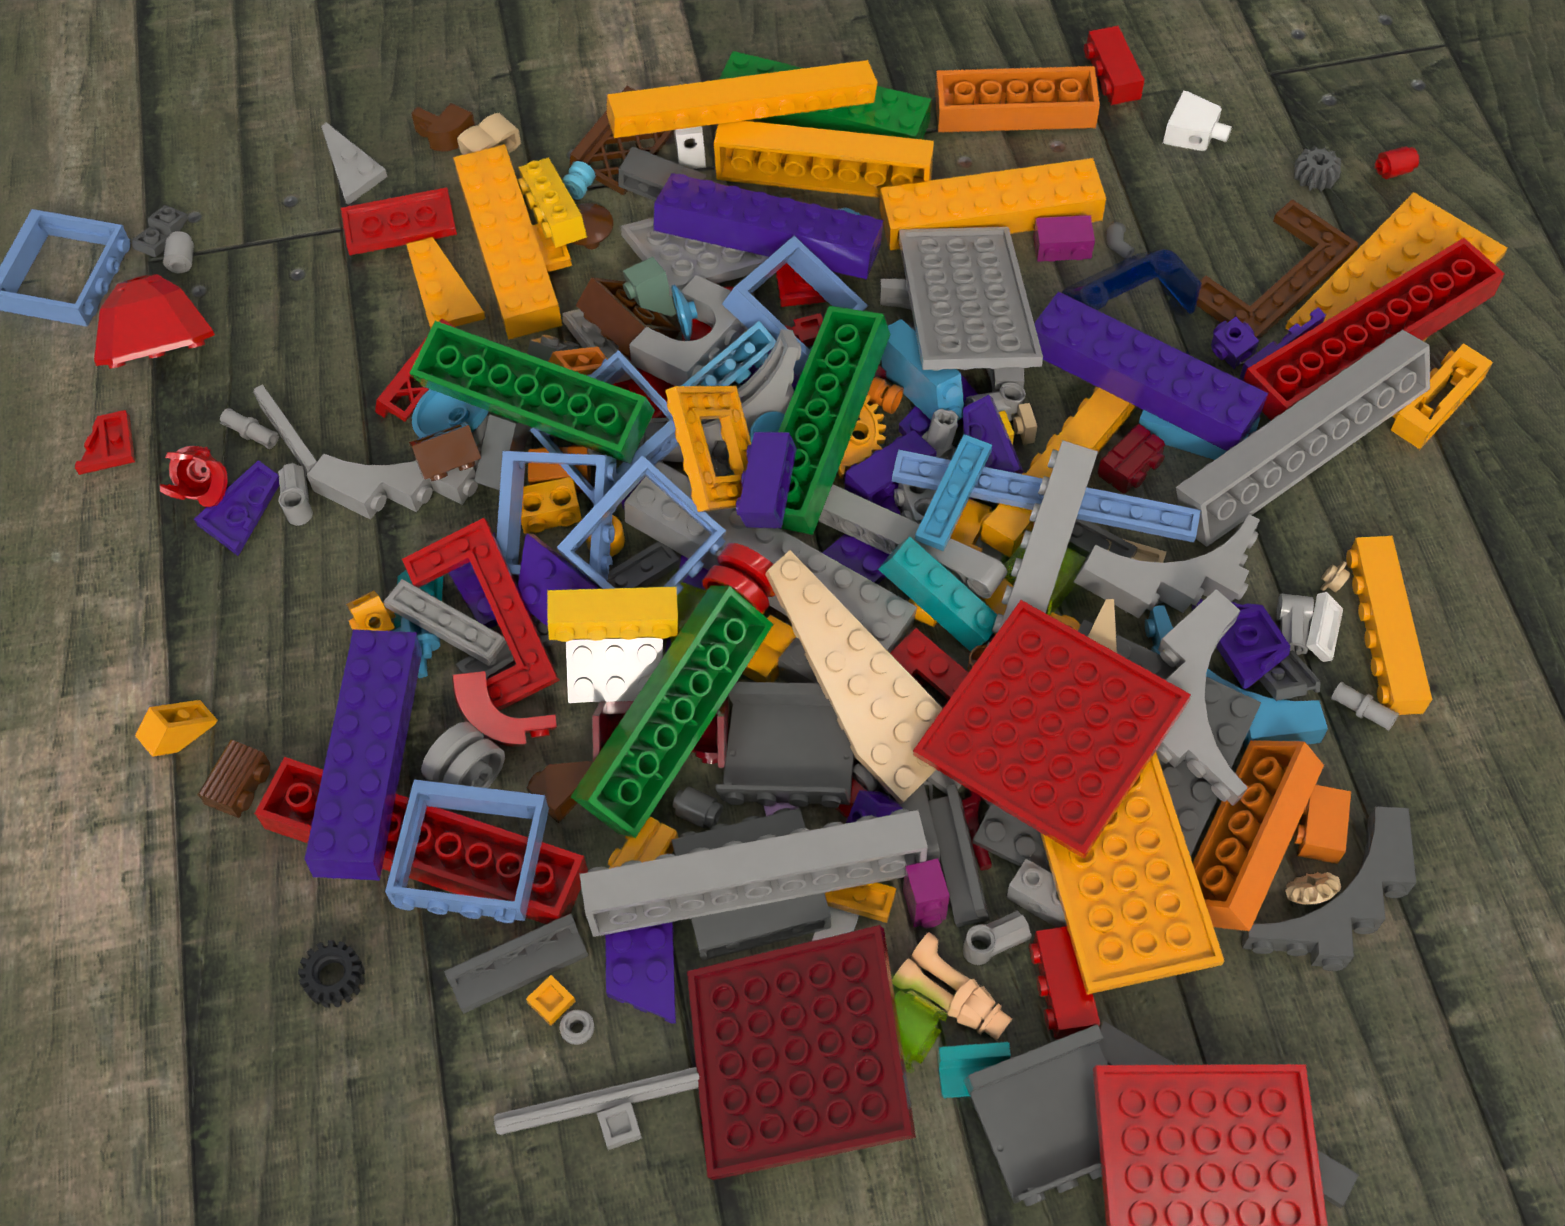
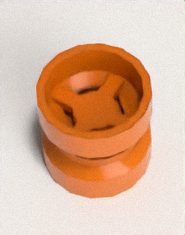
M877 376L873 379L867 394L871 396L868 404H878L882 407L883 411L893 414L901 402L904 389L896 384L891 386L884 379Z

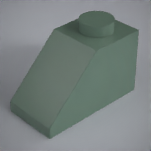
M654 257L623 270L626 281L623 284V288L630 300L634 298L639 306L644 309L669 316L676 314L672 296H669L666 272Z

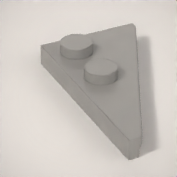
M328 123L322 125L345 202L349 205L388 177L386 170Z

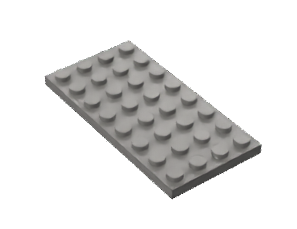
M1009 227L899 229L898 240L923 370L1042 367L1043 355Z

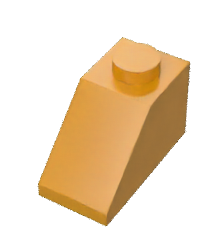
M201 700L153 706L148 708L135 736L152 757L177 753L213 727L217 719Z

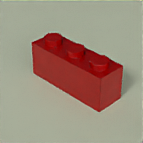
M1119 26L1089 31L1088 41L1084 45V52L1086 58L1090 59L1092 65L1095 66L1096 77L1101 82L1103 95H1107L1111 105L1141 99L1145 80Z
M1068 927L1036 931L1033 943L1029 944V951L1032 963L1038 964L1040 976H1037L1036 980L1040 997L1045 996L1048 1009H1044L1047 1029H1053L1055 1040H1059L1097 1024L1099 1026L1100 1021L1093 993L1088 995L1086 993Z

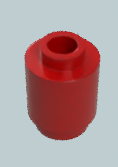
M1407 146L1385 151L1378 155L1375 168L1377 173L1384 179L1411 173L1419 165V155L1415 148Z

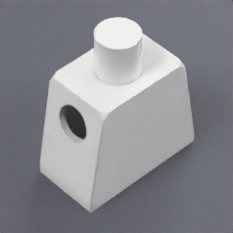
M1183 91L1167 124L1163 143L1204 151L1207 149L1212 138L1227 142L1232 126L1219 123L1222 110L1220 106L1188 91Z
M702 126L674 130L679 165L689 169L705 168ZM692 138L694 147H685V141Z

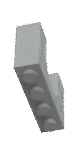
M695 275L681 292L687 302L694 301L698 318L695 319L709 325L712 331L703 338L694 341H678L646 327L629 344L633 366L674 386H682L737 340L745 330H749L722 305L731 291L698 275Z

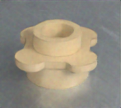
M1345 561L1338 567L1332 564L1325 571L1321 578L1325 583L1320 590L1325 591L1329 588L1333 592H1337L1345 584L1350 576V572L1344 569L1347 564Z

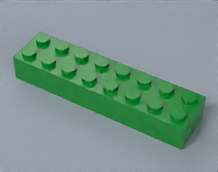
M733 51L719 80L804 68ZM877 86L874 103L772 116L755 120L778 125L923 140L930 123L932 99Z
M829 306L778 431L789 432L797 448L781 529L811 535L815 531L891 335L884 314Z
M438 321L434 322L410 371V374L423 387L628 464L631 463L655 411L644 396Z
M710 586L570 797L617 834L636 838L774 624L731 586Z

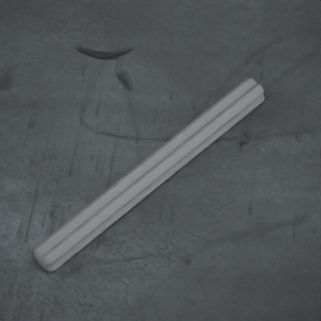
M692 1067L498 1113L494 1116V1125L497 1134L503 1135L604 1111L630 1101L633 1104L699 1088L698 1080L700 1077L699 1073H697V1067Z

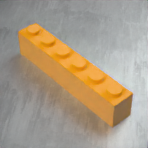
M1393 536L1358 537L1355 539L1351 549L1347 551L1346 561L1347 566L1352 568L1354 575L1352 580L1353 592L1358 594L1360 601L1358 607L1359 618L1365 623V645L1371 649V671L1373 676H1377L1379 684L1377 689L1378 701L1394 712H1398L1399 715L1424 714L1432 701V696Z

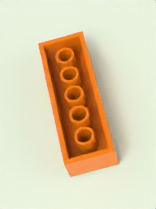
M1095 66L941 70L936 73L935 99L938 132L1096 128L1100 102Z
M1250 741L1235 774L1248 788L1236 804L1231 805L1228 801L1221 802L1193 861L1213 927L1250 931L1324 767L1323 763L1305 741Z

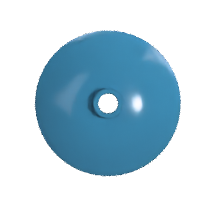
M429 389L421 397L414 409L412 427L419 438L462 422H466L473 433L485 420L489 411Z

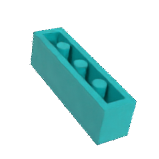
M910 536L899 544L879 567L878 570L970 652L975 647L985 643L992 635L997 614Z

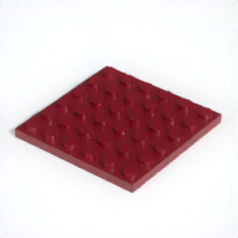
M881 925L687 971L696 1066L700 1077L698 1087L707 1177L709 1179L716 1180L916 1138L884 928Z

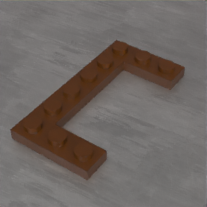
M1293 199L1275 214L1273 222L1312 247L1313 250L1251 306L1208 276H1205L1188 291L1186 298L1221 323L1223 321L1228 323L1237 317L1242 323L1245 322L1252 328L1254 336L1259 340L1357 250L1358 242Z

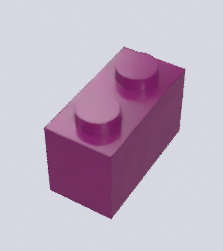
M1091 215L1036 218L1033 238L1037 262L1092 259L1095 237Z
M938 858L905 866L903 893L913 927L923 926V928H932L942 923V920H946L950 897Z

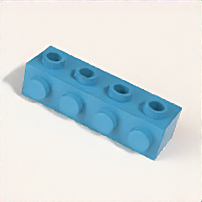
M758 321L682 386H729L734 380L739 385L752 374L749 368L753 364L758 369L769 356L767 352L775 346L776 340L763 324Z

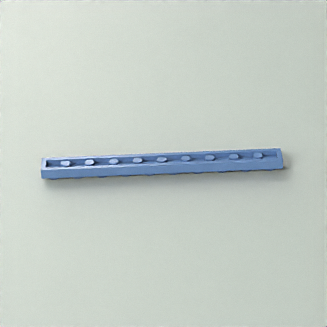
M898 450L892 482L937 490L951 460ZM984 467L970 498L1033 510L1034 504H1041L1044 495L1038 494L1043 478ZM1086 487L1076 519L1194 543L1201 510Z

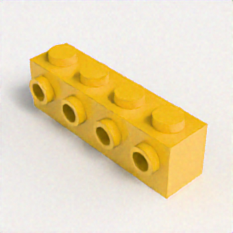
M549 157L539 161H531L527 165L518 167L521 178L517 179L521 193L522 195L525 194L527 204L530 209H533L537 223H541L545 238H551L556 248L587 238L582 215Z
M677 588L547 590L549 640L568 642L573 639L600 641L605 638L633 640L638 637L665 639L677 636Z

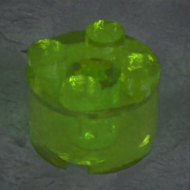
M900 990L895 996L905 1068L907 1072L912 1074L915 1071L912 1065L913 1062L917 1061L921 1064L942 1031L936 1027L938 1021L941 1019L946 1022L948 1013L912 990L907 993Z

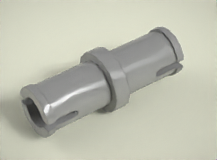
M226 408L220 416V424L239 432L240 437L246 440L252 439L268 449H272L278 441L279 436H277V432L260 425L258 420L253 417L247 418L231 408Z
M1342 681L1331 697L1332 700L1355 711L1357 717L1362 719L1364 716L1384 727L1387 731L1392 728L1399 716L1398 712H1394L1376 702L1374 696L1370 694L1365 696Z

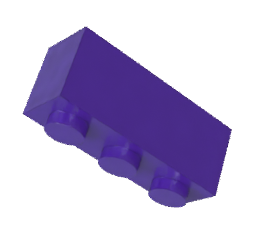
M912 430L904 436L897 437L893 443L882 450H876L863 462L852 465L845 474L844 490L880 505L890 496L893 497L894 490L898 489L899 483L892 482L898 450L936 457L937 451L917 432Z
M754 432L752 444H749L747 447L748 464L741 477L742 494L736 501L737 515L741 517L746 528H782L797 450L789 432Z

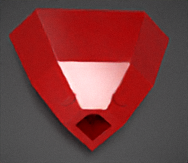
M158 274L138 276L118 283L101 306L94 362L96 366L108 365L109 369L118 368L126 365V361L145 356H148L149 359L165 355V351L188 346V348L202 346L205 344V339L215 336V334L180 287Z

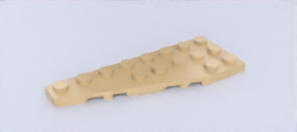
M789 550L767 570L765 575L781 607L785 609L793 625L792 630L796 638H799L826 699H829L838 717L837 721L841 729H844L851 743L850 748L854 756L902 804L937 770L915 757L913 750L943 708L797 556Z

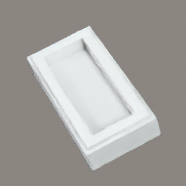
M1327 592L1317 594L1306 645L1322 662L1333 660L1343 608Z

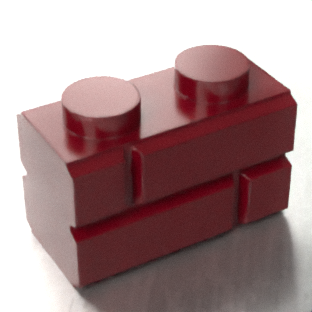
M1137 424L1100 460L1097 474L1107 483H1111L1121 493L1126 494L1132 486L1138 488L1147 476L1146 472L1150 468L1156 470L1165 458L1163 455L1165 442L1155 434H1151L1142 425Z

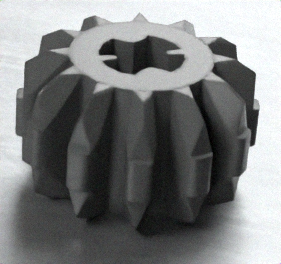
M1314 145L1311 150L1304 149L1295 161L1294 179L1299 180L1300 186H1308L1309 191L1313 188H1317L1320 192L1324 188L1331 189L1340 177L1341 159L1335 156V151H1326V147L1318 149Z

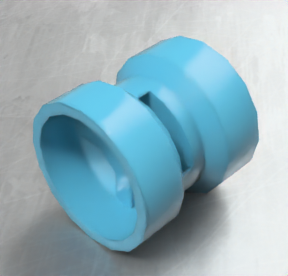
M576 161L571 165L568 171L569 174L563 177L562 182L572 199L580 200L587 192V187L595 180L596 175L589 165Z

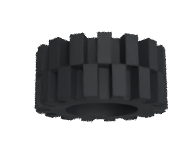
M328 940V946H324L322 942L316 944L319 950L314 952L310 948L307 951L310 957L308 959L303 957L300 962L303 968H298V975L301 978L299 979L300 985L309 998L318 1005L321 1003L324 1007L330 1008V1004L333 1003L335 1007L342 1006L341 1001L344 999L349 1003L352 1001L350 995L352 993L358 995L361 991L358 985H364L365 979L362 974H365V969L355 951L350 946L347 947L344 942L339 941L337 945L334 940ZM330 963L343 965L344 975L339 982L334 985H324L320 982V972L326 965Z

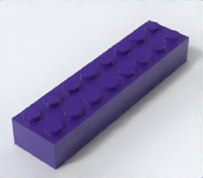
M671 173L654 202V231L770 257L795 236L832 272L867 279L881 244L884 220L875 219L871 216L852 214L844 210L825 208L818 204L794 201L791 198L767 195L764 192L749 191L737 186L722 185L711 180L691 178L684 174Z
M1061 292L1055 295L1034 323L1043 360L1225 451H1228L1246 438L1259 418L1268 393Z
M353 629L305 854V861L312 877L380 880L422 657L417 632Z

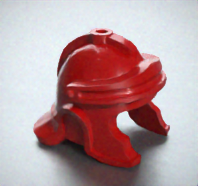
M187 446L176 452L167 453L165 458H171L169 474L174 485L160 484V492L176 499L184 500L188 498L198 500L199 504L205 507L217 506L222 501L227 489V471L223 464L212 457L208 447Z

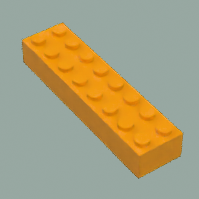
M750 121L718 124L714 139L716 180L880 198V187L931 181L934 141Z
M506 145L453 157L459 183L508 340L562 326L559 305Z
M1089 158L880 187L879 210L881 218L884 220L883 226L889 250L891 251L900 249L898 240L899 229L1009 227L1010 234L1033 231L1036 218L1091 215L1092 222L1102 221L1106 196L1094 159Z

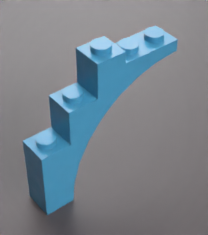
M1164 605L1154 606L1149 618L1145 619L1146 636L1148 638L1151 637L1153 642L1151 651L1159 655L1161 652L1158 649L1162 638L1173 629ZM1207 669L1206 677L1261 702L1243 742L1245 751L1250 741H1305L1307 744L1321 743L1328 727L1319 700L1276 701L1274 698L1243 690Z

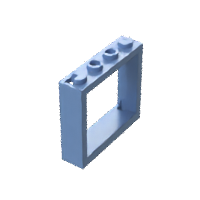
M32 209L0 265V311L88 327L92 317L98 311V306L103 296L108 292L110 282L119 271L120 263L125 253L130 249L131 242L123 225ZM48 235L106 245L75 304L17 293Z
M795 236L739 282L722 303L748 329L760 321L777 341L781 329H788L751 293L787 263L832 306L861 311L868 307L859 296ZM796 337L797 342L801 345V356L795 362L793 370L798 376L804 369L812 347L808 349Z
M619 350L608 360L605 358L601 366L591 375L587 376L613 385L627 373L670 421L636 450L630 464L623 462L616 469V473H619L618 480L641 456H644L655 466L658 461H661L679 445L675 437V424L672 414L668 410L667 402ZM535 428L530 429L549 453H563L552 441L556 436ZM560 464L594 503L595 488L574 465Z
M503 451L496 541L512 575H520L521 565H518L525 463L596 466L595 506L618 480L619 473H616L615 458L607 455ZM616 508L591 534L589 565L605 580H608L609 565H613L612 557L610 556V543L613 542L615 537L612 514Z
M641 456L557 546V549L601 589H615L575 551L646 476L711 534L663 586L676 587L678 595L684 588L681 582L688 575L692 578L695 577L704 567L703 558L709 552L713 555L716 554L726 541L723 537L726 530L705 511L698 512L693 500L644 456Z
M414 779L385 890L391 903L402 910H413L414 907L427 908L429 912L440 915L447 914V911L458 912L462 916L471 919H479L482 915L494 917L495 920L503 923H513L514 920L525 921L549 811L545 795ZM427 806L533 819L515 902L406 888Z

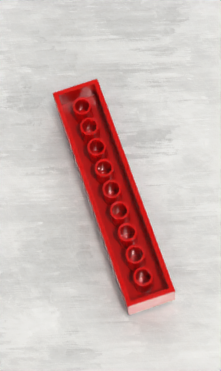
M1462 238L1247 368L1243 381L1268 393L1262 412L1272 421L1276 416L1291 408L1299 400L1314 392L1322 384L1337 376L1342 370L1360 360L1365 354L1370 353L1401 330L1410 333L1420 340H1424L1495 296L1505 273L1467 239Z
M287 757L283 758L254 813L264 829L308 843L323 769ZM398 794L395 797L382 869L391 871L409 801L408 797ZM427 806L409 878L459 895L515 902L528 837L438 807ZM543 842L541 843L526 918L543 924H549L571 913L581 890L580 874L588 872L583 855Z

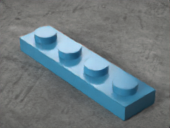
M965 434L963 435L915 534V541L941 551L945 550L992 451V444Z

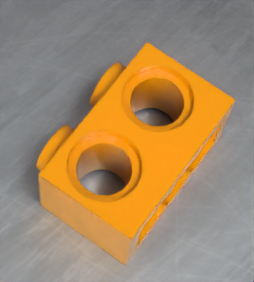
M571 477L524 486L521 516L524 534L529 532L538 533L558 526L566 527L582 520L574 481Z

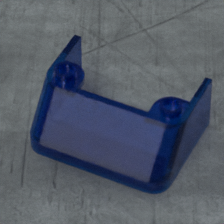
M1163 249L1131 256L1065 288L1062 293L1093 309L1099 310L1108 303V300L1158 277L1185 310L1191 314L1195 311L1202 283L1176 253Z

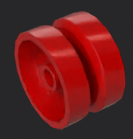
M728 543L717 558L719 566H712L702 580L703 587L707 591L710 586H731L763 615L770 605L768 597L775 596L765 575L767 570L774 564L747 546L738 543Z

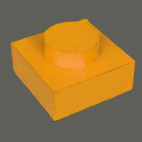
M552 975L526 998L527 1003L550 1026L576 1002L575 998Z

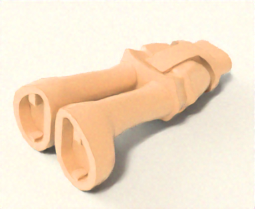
M928 932L915 948L911 959L908 958L898 969L892 979V984L900 989H913L923 994L946 1010L948 1016L957 1018V1023L975 1030L977 1029L980 1035L986 1032L997 1041L1012 1021V1018L1000 1010L1002 1008L1001 1004L998 1003L994 1007L996 1002L984 986L980 987L975 979H970L961 974L938 955V939ZM918 966L944 981L957 991L956 994L953 996L922 973Z

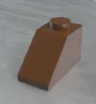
M593 761L549 764L542 772L538 771L531 777L526 787L527 791L530 794L545 795L549 807L548 815L560 823L578 804L570 796Z

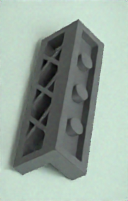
M956 784L946 786L948 796L930 800L928 803L939 844L940 857L955 924L959 928L988 921L990 917L962 798Z
M569 914L447 969L444 973L464 1014L586 958L588 953L578 933L572 915Z

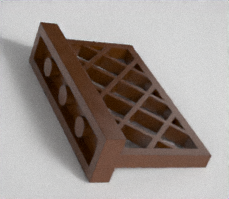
M626 86L622 92H629V91H636V90L632 89V88L629 87V86ZM606 110L570 154L569 168L576 161L590 165L591 162L603 160L605 169L595 170L592 168L596 175L595 180L624 196L628 190L618 187V182L612 178V175L619 174L620 167L609 168L608 160L621 158L623 163L630 150H624L622 142L635 141L638 149L656 155L672 136L674 130L614 138ZM654 139L655 145L653 147L642 148L640 140ZM617 143L619 151L605 153L604 146L606 144Z

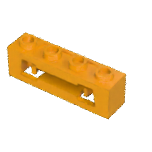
M1464 343L1456 352L1449 351L1441 362L1442 367L1440 369L1435 367L1430 372V389L1392 416L1396 420L1391 431L1418 449H1421L1484 380L1493 362ZM1450 375H1453L1450 383L1455 387L1440 402L1432 418L1429 419L1433 409L1427 405L1445 387Z

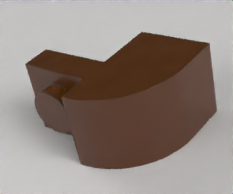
M452 103L439 116L419 107L411 113L416 132L422 137H428L430 148L436 151H451L459 148L457 138L464 130L475 126L472 112Z

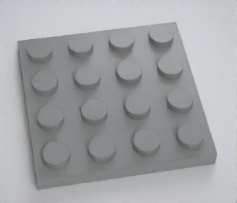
M654 217L621 226L622 237L642 261L654 257L664 269L669 284L670 297L673 296L671 285H676L682 290L695 275L715 284L731 281L749 275L768 258L767 256L654 231Z

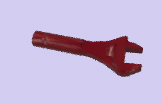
M970 790L972 796L962 800L971 841L973 842L980 827L978 813L981 796ZM972 843L980 870L990 869L992 862L988 851Z

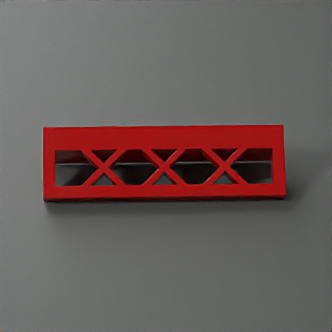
M442 318L439 321L443 324L454 327ZM425 340L378 397L375 412L383 418L390 412L406 422L414 412L421 397L429 390L426 387L411 388L415 378L410 374V371ZM408 395L410 405L403 411L395 404L402 396Z

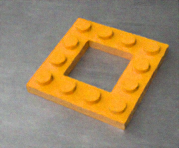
M675 386L665 390L668 398L667 407L673 417L676 428L675 437L681 447L684 458L683 467L689 477L692 488L691 497L697 507V511L704 512L736 508L737 498L741 497L743 489L741 483L742 473L747 469L748 464L747 447L751 444L737 387ZM700 419H720L722 426L721 436L726 442L729 452L728 461L734 475L715 476Z

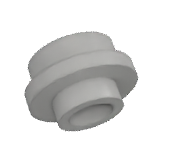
M572 1010L563 1016L560 1022V1033L563 1039L570 1044H583L594 1033V1021L586 1011ZM580 1023L584 1025L583 1030L579 1033L571 1031L574 1024Z

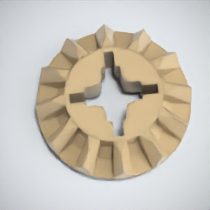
M1317 872L1310 875L1306 874L1303 877H1296L1294 881L1286 885V895L1290 901L1299 904H1317L1331 899L1341 889L1339 877L1334 876L1332 873L1321 874Z

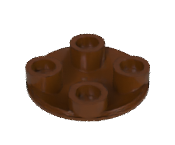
M578 204L576 206L582 215L587 238L572 243L585 246V248L590 250L596 249L613 229L612 215L606 208L598 204Z

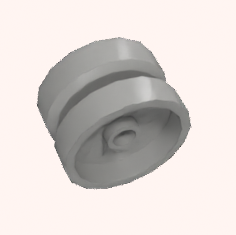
M461 722L444 732L430 747L423 760L422 776L432 782L489 788L503 767L505 754L494 742L484 739V734L472 724Z

